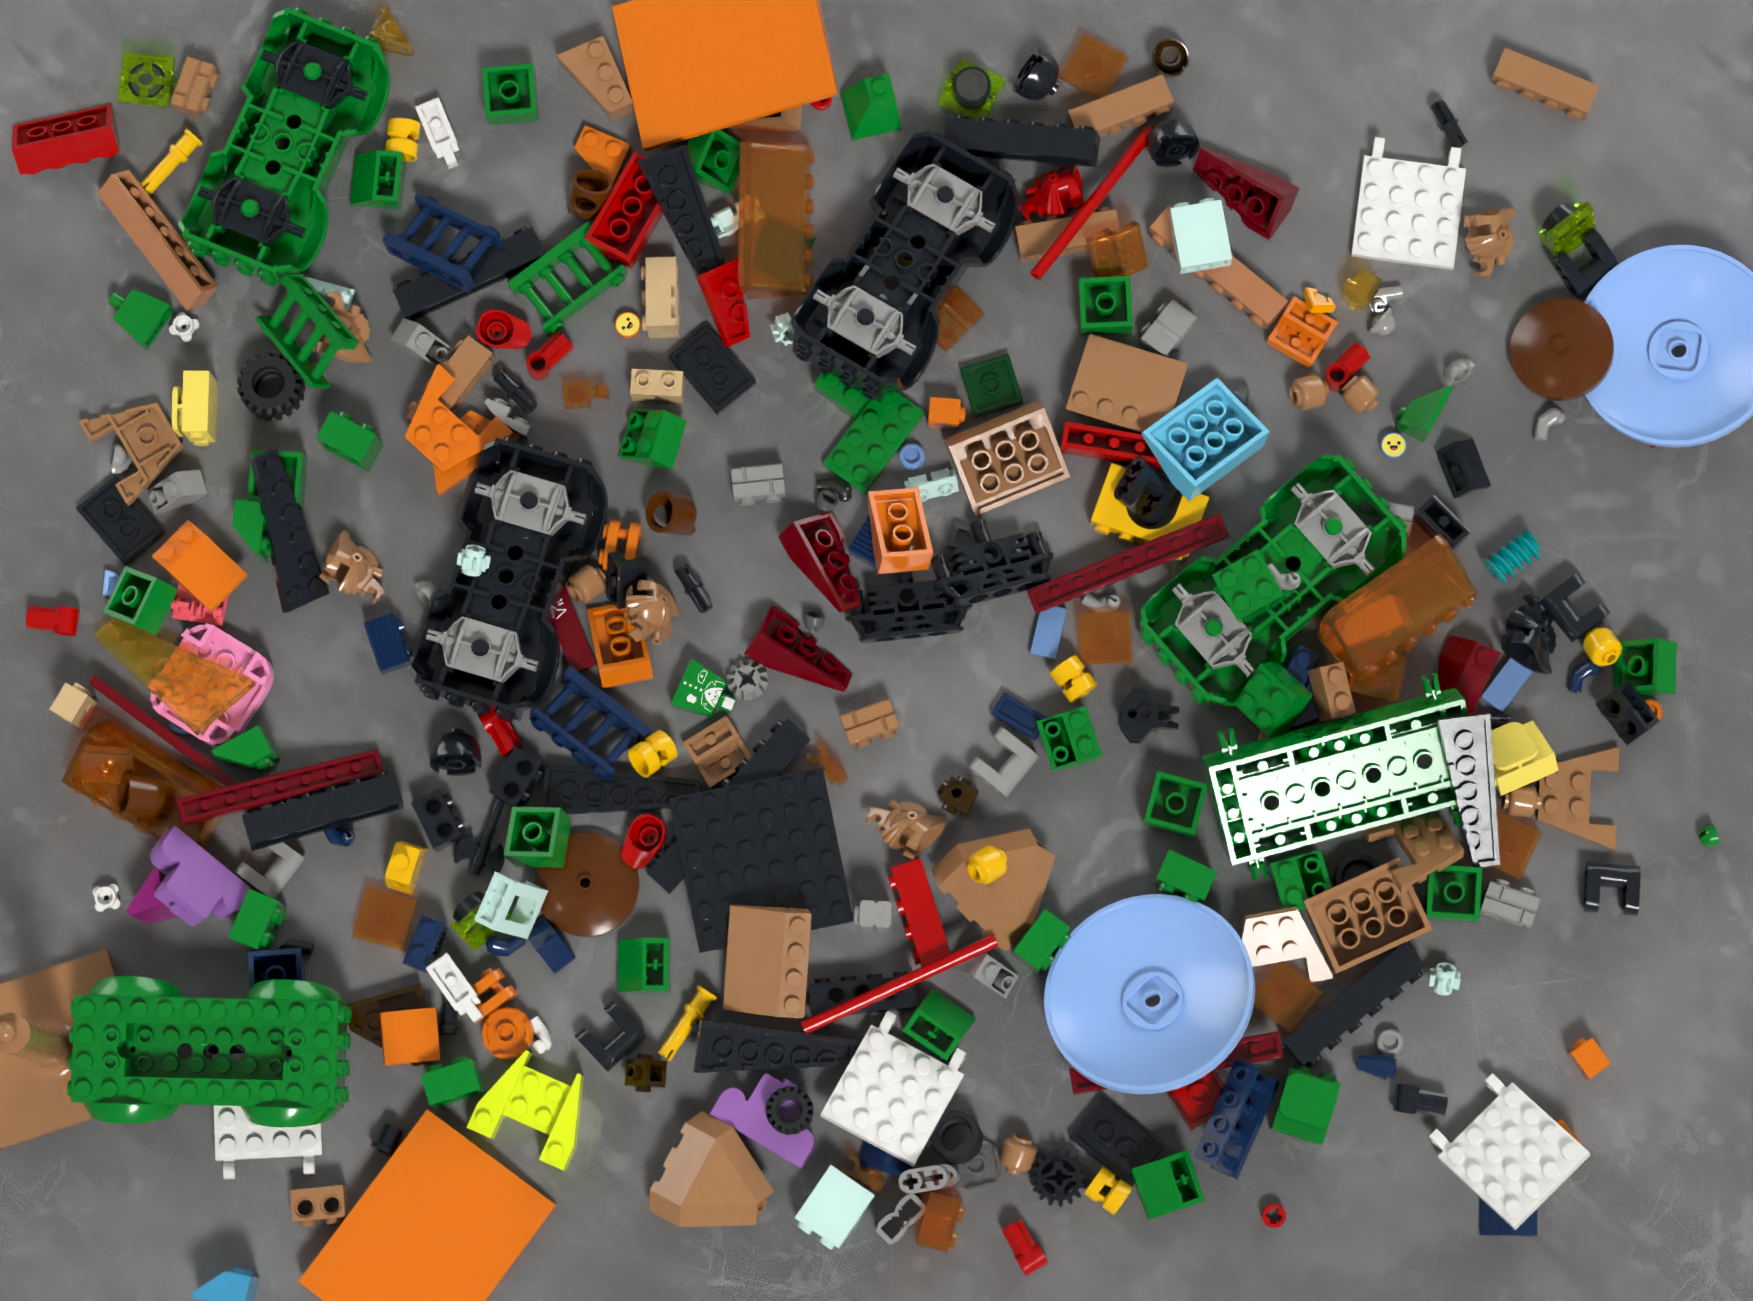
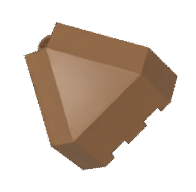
M1031 828L957 844L931 871L937 887L945 895L949 892L958 901L957 909L970 922L976 921L985 930L981 933L983 937L986 938L993 934L998 947L1007 952L1034 924L1056 855L1047 851L1043 844L1035 839ZM990 845L1001 849L1007 857V870L1003 876L986 885L975 882L970 877L967 866L969 857L973 853Z
M701 1111L684 1124L680 1132L684 1136L677 1149L672 1147L663 1164L666 1170L659 1182L654 1181L650 1188L649 1211L678 1227L757 1225V1214H760L765 1209L766 1198L774 1190L735 1129L729 1124Z

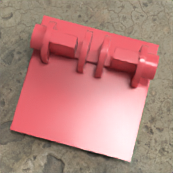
M178 584L176 599L171 604V609H173L172 618L223 627L228 597L211 612Z

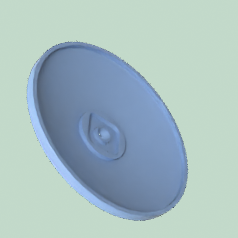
M1669 245L1653 248L1626 259L1610 270L1595 285L1584 303L1595 308L1608 323L1614 340V358L1605 379L1593 391L1586 394L1585 397L1597 414L1611 427L1645 444L1672 448L1690 447L1721 438L1739 428L1753 416V272L1736 259L1710 248L1695 245ZM1678 345L1684 346L1687 349L1686 354L1682 357L1673 356L1672 350Z
M1148 894L1134 896L1110 904L1095 912L1070 934L1071 938L1063 949L1059 948L1048 972L1044 994L1045 1015L1051 1036L1067 1062L1085 1078L1097 1085L1122 1093H1162L1181 1088L1204 1077L1222 1063L1234 1050L1248 1026L1255 1001V977L1252 962L1244 943L1234 928L1211 908L1199 902H1192L1175 895ZM1151 997L1160 998L1159 1004L1154 1007L1147 1006V1001Z

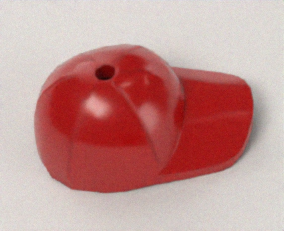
M488 310L479 317L476 335L482 343L496 349H523L531 340V328L527 322L507 312Z
M642 814L635 818L628 829L621 852L622 859L628 866L634 869H642L662 849L667 834L664 822L651 814Z

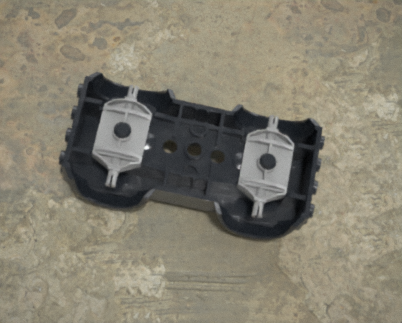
M927 129L926 132L914 134L870 198L869 203L874 211V215L845 258L831 259L791 318L789 326L794 335L792 352H794L795 356L804 362L810 361L817 365L818 370L826 375L832 374L839 378V381L846 387H854L860 390L861 394L871 401L877 400L881 403L888 391L907 390L912 387L922 376L934 354L940 332V320L937 315L967 268H979L990 265L999 256L1011 235L1019 205V194L1015 185L1016 180L1005 170L994 168L982 157L977 158L973 156L965 147L959 144H952L939 132L933 133ZM915 236H920L925 240V246L921 249H915L911 246L910 240ZM906 256L911 259L912 264L903 267L897 260L900 257ZM887 277H895L899 282V286L894 290L887 289L884 286V280Z
M504 436V439L496 438L495 441L484 446L458 523L466 532L461 550L466 549L467 545H478L485 548V555L491 556L489 568L486 569V572H482L480 576H468L462 573V566L455 565L448 589L434 595L409 672L414 677L415 684L419 687L420 692L424 693L423 696L438 701L439 697L449 700L448 703L450 705L463 708L465 704L472 707L474 712L483 715L493 712L498 715V719L512 723L513 719L521 721L525 710L540 705L552 688L560 658L559 637L552 623L572 563L588 558L594 552L601 539L607 518L608 496L604 483L599 477L595 466H592L593 463L582 458H578L577 461L568 459V455L562 452L553 451L551 454L544 452L543 448L538 445L528 444L527 447L518 444L519 441L514 438ZM513 546H518L523 550L522 557L516 561L508 557V551ZM507 570L514 573L513 580L507 584L500 581L501 573ZM503 595L506 598L507 603L503 609H495L492 606V599L495 596Z

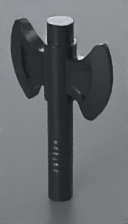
M495 799L480 842L478 841V844L475 845L473 834L470 833L456 847L454 863L457 864L467 858L472 859L468 872L470 874L478 876L484 864L490 868L492 877L495 872L500 873L505 860L502 844H499L494 850H489L493 834L505 802Z

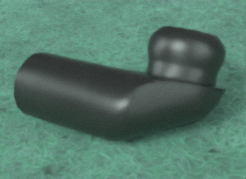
M833 477L816 480L818 492L830 490L838 494L839 501L841 502L851 500V492L853 490L842 479Z
M292 938L287 940L278 949L301 948L302 954L312 955L314 942Z

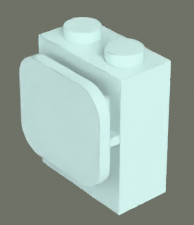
M1206 198L1200 200L1199 204L1189 205L1188 202L1175 204L1174 208H1170L1171 234L1180 274L1231 266L1232 254L1221 200L1215 201L1214 198Z
M830 1165L795 1216V1219L799 1221L797 1227L809 1235L812 1231L821 1236L819 1242L830 1250L834 1246L840 1249L875 1195Z

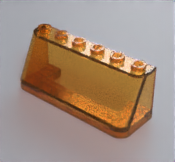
M754 139L741 140L738 281L740 289L749 299L806 297L809 289L813 286V275L809 273V266L813 264L814 259L813 249L810 248V239L814 237L813 224L810 223V214L814 213V201L810 199V189H814V175L811 174V165H814L815 154L808 144Z
M1439 534L1333 607L1324 616L1317 637L1339 662L1344 663L1345 669L1357 682L1364 677L1369 679L1379 670L1378 667L1386 663L1388 665L1398 657L1399 652L1404 649L1406 651L1412 649L1418 643L1419 638L1424 635L1426 637L1430 636L1437 630L1439 624L1442 622L1448 623L1453 620L1458 614L1457 612L1463 607L1465 609L1470 608L1477 601L1478 591L1449 542Z
M101 720L85 730L61 781L68 785L71 791L83 794L94 805L106 808L116 818L126 820L134 825L136 830L149 834L156 841L160 839L163 833L175 825L204 849L224 817L221 816L182 826L175 804L176 799L222 788L223 786L112 720ZM124 774L164 778L172 781V787L166 790V801L163 808L168 812L167 817L156 819L120 816L118 811V790Z

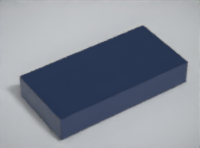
M1005 692L991 713V716L1035 742L1040 735L1036 721L1048 718Z

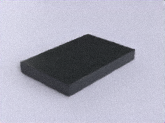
M708 324L668 355L670 361L679 371H683L686 380L716 415L720 414L757 384L727 347H724L721 339Z
M114 475L76 507V510L125 566H128L160 539L165 532L137 500L129 506L126 504L115 485L120 480Z
M1103 1096L1069 1137L1102 1166L1114 1173L1119 1180L1122 1179L1130 1186L1135 1184L1130 1169L1152 1162L1164 1148Z

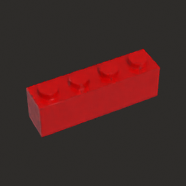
M1065 422L1061 444V453L1128 465L1136 458H1143L1155 469L1162 470L1161 465L1142 434Z
M921 858L891 867L892 874L887 876L891 889H897L900 897L895 902L899 914H905L908 923L903 925L907 940L913 939L916 948L911 950L915 965L921 964L922 967L951 954Z

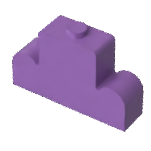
M175 825L162 834L150 853L152 864L159 870L168 871L155 891L154 896L167 906L174 915L180 917L192 927L207 918L211 911L219 919L226 920L240 911L248 890H253Z
M764 1074L748 1101H746L745 1095L736 1088H729L720 1095L710 1112L711 1116L729 1124L738 1132L799 1168H803L815 1146V1139L812 1133L806 1129L795 1135L780 1133L768 1122L765 1110L767 1100H769L772 1093L785 1086L797 1087L796 1084L785 1078L781 1082L769 1074ZM793 1100L783 1102L779 1109L781 1117L787 1121L795 1120L800 1114L799 1104Z

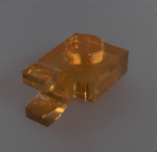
M588 380L562 383L566 410L592 407L591 399L610 398L609 388L606 387V384L590 387Z
M820 743L817 745L818 749L822 752L819 758H814L810 753L805 755V757L812 764L823 765L825 768L824 776L831 784L836 782L839 786H842L848 781V777L827 754L825 746Z
M850 1154L848 1158L855 1163L854 1169L847 1170L842 1167L840 1172L847 1176H853L880 1193L885 1186V1183L881 1181L883 1176L872 1169H869L868 1172L860 1169L859 1159L855 1155Z

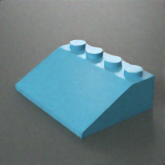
M1216 378L1143 431L1142 436L1171 483L1188 501H1191L1264 446L1270 431Z

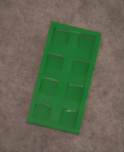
M888 391L881 403L877 400H870L824 461L823 467L848 483L862 495H865L924 417L925 412L896 391Z

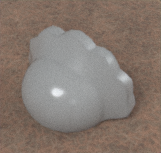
M1391 308L1374 316L1371 323L1372 328L1368 331L1370 334L1385 336L1394 330L1396 322L1392 316Z
M1461 358L1451 362L1449 367L1445 369L1444 379L1446 383L1452 385L1453 383L1463 381L1470 375L1475 365L1470 360Z
M116 443L112 450L110 467L112 474H121L129 468L132 459L124 445Z
M420 581L414 585V588L422 603L430 608L434 595L439 592V588L431 582Z

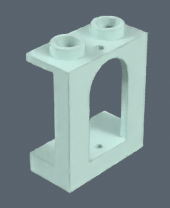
M495 872L474 921L494 931L528 939L548 891L529 881L523 883ZM515 895L519 896L510 920L505 919Z

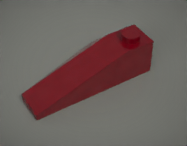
M1205 147L1200 148L1193 167V171L1210 189L1217 191L1227 201V207L1230 210L1234 209L1243 218L1242 222L1247 228L1268 240L1274 235L1291 211L1299 190L1298 187L1277 175Z
M831 511L794 521L778 536L792 562L839 613L861 605L855 578L850 574L848 567L850 563L849 554H845L843 542L845 541L844 534Z
M772 605L750 639L744 654L766 668L845 692L853 674L831 653H824L816 645L817 640L812 635L807 637L798 628L800 624L793 617Z
M1450 635L1439 657L1438 680L1440 690L1456 688L1465 699L1467 712L1473 713L1501 652L1477 641Z

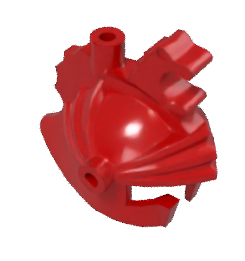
M1064 165L1058 171L1051 170L1035 178L1032 187L1026 188L1027 197L1030 199L1023 202V205L1020 206V211L1028 221L1030 220V213L1037 211L1039 216H1042L1044 213L1047 215L1066 214L1070 212L1071 208H1075V210L1080 209L1085 202H1083V184L1077 166Z

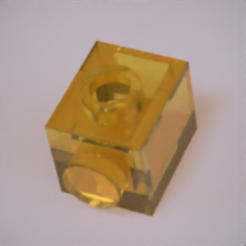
M1359 267L1354 278L1348 277L1342 288V291L1346 292L1343 298L1347 302L1346 305L1353 310L1360 311L1361 309L1366 312L1382 279Z

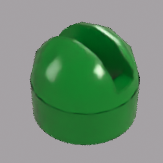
M1714 824L1706 826L1700 831V842L1704 846L1713 847L1720 845Z

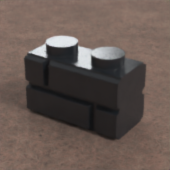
M1435 495L1421 506L1413 516V520L1448 555L1460 546L1471 533Z

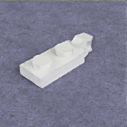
M439 97L415 106L434 154L437 155L438 159L444 157L449 169L459 166L454 152L459 150L458 143Z
M445 953L426 967V970L455 1011H458L461 1016L467 1012L475 1023L484 1017L476 1006L481 1002L477 997V993L448 953Z

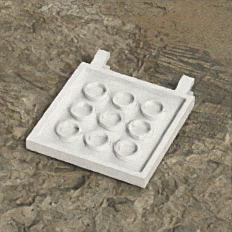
M1375 137L1372 156L1364 155L1351 257L1453 270L1466 174L1465 168H1459L1462 148L1451 147L1448 166L1382 158L1385 138Z
M887 1011L879 1028L873 1025L870 1026L820 1117L914 1167L964 1077V1074L958 1070L965 1060L966 1052L957 1048L949 1065L938 1061L888 1034L896 1022L897 1015Z
M245 1053L230 1055L233 1059L240 1060L244 1057ZM218 1054L212 1055V1059H215ZM214 1105L215 1161H223L224 1179H235V1160L302 1156L304 1175H315L314 1156L322 1155L321 1123L302 1127L261 1126L251 1123L245 1116L241 1106Z
M1492 1073L1485 1082L1488 1084L1487 1087L1498 1097L1452 1143L1437 1129L1429 1137L1432 1139L1431 1142L1442 1151L1438 1155L1439 1160L1516 1230L1590 1156V1152L1513 1082L1506 1088Z

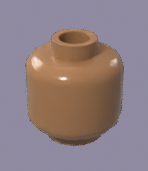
M1316 374L1295 379L1292 387L1289 388L1291 403L1302 411L1323 406L1326 402V397L1329 395L1328 384L1326 381H1322Z
M1355 375L1341 389L1343 391L1342 400L1355 413L1359 414L1364 410L1369 413L1379 403L1376 398L1379 396L1380 391L1366 376L1358 378Z
M584 565L568 577L567 591L576 602L589 603L605 591L604 580L606 577L600 568Z
M1527 784L1501 796V807L1506 810L1509 816L1531 817L1535 809H1540L1541 794L1537 793L1533 784Z
M1013 1134L1012 1137L1004 1140L999 1160L1006 1167V1172L1021 1175V1171L1026 1172L1032 1169L1037 1153L1033 1139L1025 1135Z

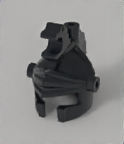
M1528 594L1523 596L1528 605L1526 604L1519 607V609H1515L1514 613L1511 612L1506 619L1508 636L1506 634L1502 635L1501 649L1524 668L1540 674H1551L1552 668L1550 666L1549 654L1554 653L1556 647V634L1551 626L1553 619L1548 615L1542 618L1540 597Z

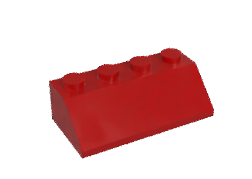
M112 103L13 125L11 149L20 175H34L42 170L51 168L61 169L69 164H83L91 159L100 157L110 158L120 153V140Z
M634 151L585 237V240L606 256L630 269L634 267L663 216V212L636 162L647 157Z

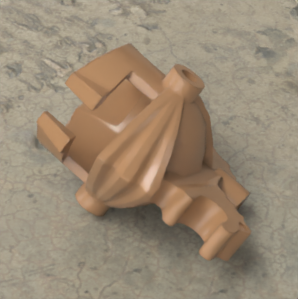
M1507 207L1494 208L1473 216H1464V227H1468L1469 230L1465 237L1466 246L1470 254L1475 256L1473 262H1479L1481 266L1480 271L1475 272L1474 276L1489 278L1493 272L1495 262L1496 265L1506 264L1505 257L1509 256L1514 243L1510 225L1516 215L1515 209Z
M340 292L325 293L326 297H330L333 300V304L330 306L331 309L359 341L354 350H338L334 357L351 363L370 362L372 357L365 348V341L370 339V328L368 320L364 318L363 314H360L361 307L351 305L350 311L347 312L344 309L343 297L340 296ZM312 320L313 324L309 326V329L314 330L315 323ZM325 335L322 342L319 341L312 352L324 353L330 343Z
M346 530L343 531L333 542L327 554L325 567L319 577L327 584L330 580L334 581L337 585V590L343 591L346 594L356 595L359 592L360 596L363 597L366 592H369L373 595L372 603L374 604L385 592L382 586L379 585V582H376V579L373 578L379 579L383 573V569L377 567L379 564L376 557L363 546H356L352 542L349 533Z
M639 580L637 590H652V596L633 595L632 586L628 587L625 600L626 620L635 627V629L629 632V635L638 642L650 634L652 644L658 645L662 643V640L669 639L673 628L670 620L673 617H677L679 611L673 597L663 586L652 581Z
M892 800L888 805V809L891 812L872 807L865 821L867 824L872 820L878 821L876 830L882 831L880 835L884 838V842L893 849L900 848L905 850L904 856L915 859L941 834L947 822V816L928 814L926 808L911 801L899 804Z

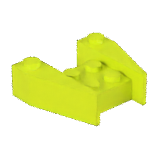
M525 1051L477 1103L466 1128L494 1140L504 1116H507L550 1135L539 1160L566 1172L577 1148L584 1076L577 1073L572 1086L564 1084L528 1068L527 1065L532 1053Z

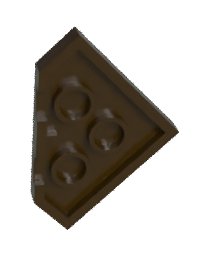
M415 984L349 1003L348 1007H351L352 1018L348 1025L350 1031L382 1048L379 1013L427 1008L421 984ZM432 1062L411 1063V1065L418 1067Z

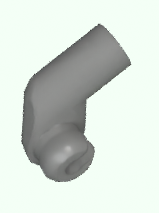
M1403 287L1379 288L1370 300L1372 311L1381 313L1386 309L1390 300L1403 298Z
M1550 408L1540 415L1537 419L1534 440L1547 441L1549 427L1553 424H1561L1565 420V413L1559 408Z
M1273 563L1268 565L1282 590H1293L1299 586L1301 577L1298 573H1280Z
M1089 593L1084 595L1080 603L1098 615H1104L1116 611L1121 600L1115 594L1097 599Z

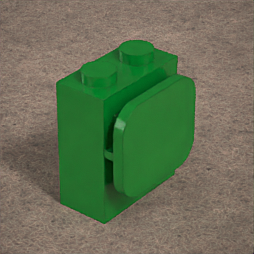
M1295 1065V1068L1290 1067L1287 1070L1270 1130L1323 1145L1341 1083L1336 1082V1077L1322 1072L1320 1076L1310 1074L1311 1069Z

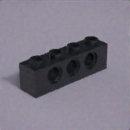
M894 972L893 977L883 978L882 974H869L867 979L856 980V976L840 977V982H830V978L814 979V984H809L811 1016H816L855 998V992L860 987L872 990L909 972ZM915 985L897 992L891 999L884 998L852 1014L917 1009ZM839 989L844 993V998L841 1002L833 1003L830 1001L829 994L832 990Z

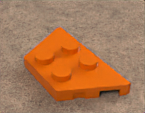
M473 411L460 418L476 435H479L491 422V420ZM514 432L509 436L518 441L521 440L519 435ZM482 451L443 473L433 465L436 489L440 496L476 471Z

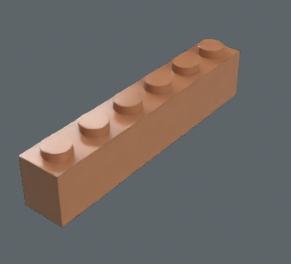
M130 170L111 174L97 193L184 308L188 311L203 306L219 286L196 256L190 252L189 247Z
M1169 204L1150 226L1149 234L1151 235L1150 239L1157 246L1166 247L1170 251V256L1177 261L1169 218L1170 208L1174 207ZM1232 256L1231 266L1191 272L1196 278L1200 280L1203 278L1210 283L1209 287L1214 293L1219 296L1223 294L1230 300L1229 304L1239 312L1243 310L1249 315L1248 319L1258 328L1262 326L1267 330L1287 306L1288 300L1234 256Z

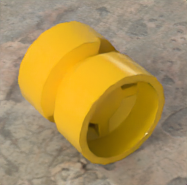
M406 118L389 119L386 134L390 139L385 142V151L403 152L406 162L416 161L419 146L415 141L420 137L421 124Z
M1073 655L1062 662L1049 674L1057 686L1064 687L1062 692L1071 704L1087 695L1098 685L1089 672L1084 673L1085 666L1077 655Z
M661 730L655 731L645 741L639 742L628 750V758L635 771L647 778L658 771L661 766L667 765L677 757V749L674 742Z
M1103 1166L1084 1192V1195L1094 1202L1101 1201L1102 1208L1114 1216L1133 1190V1187L1122 1179L1115 1180V1174ZM1105 1184L1112 1188L1108 1194L1101 1190Z

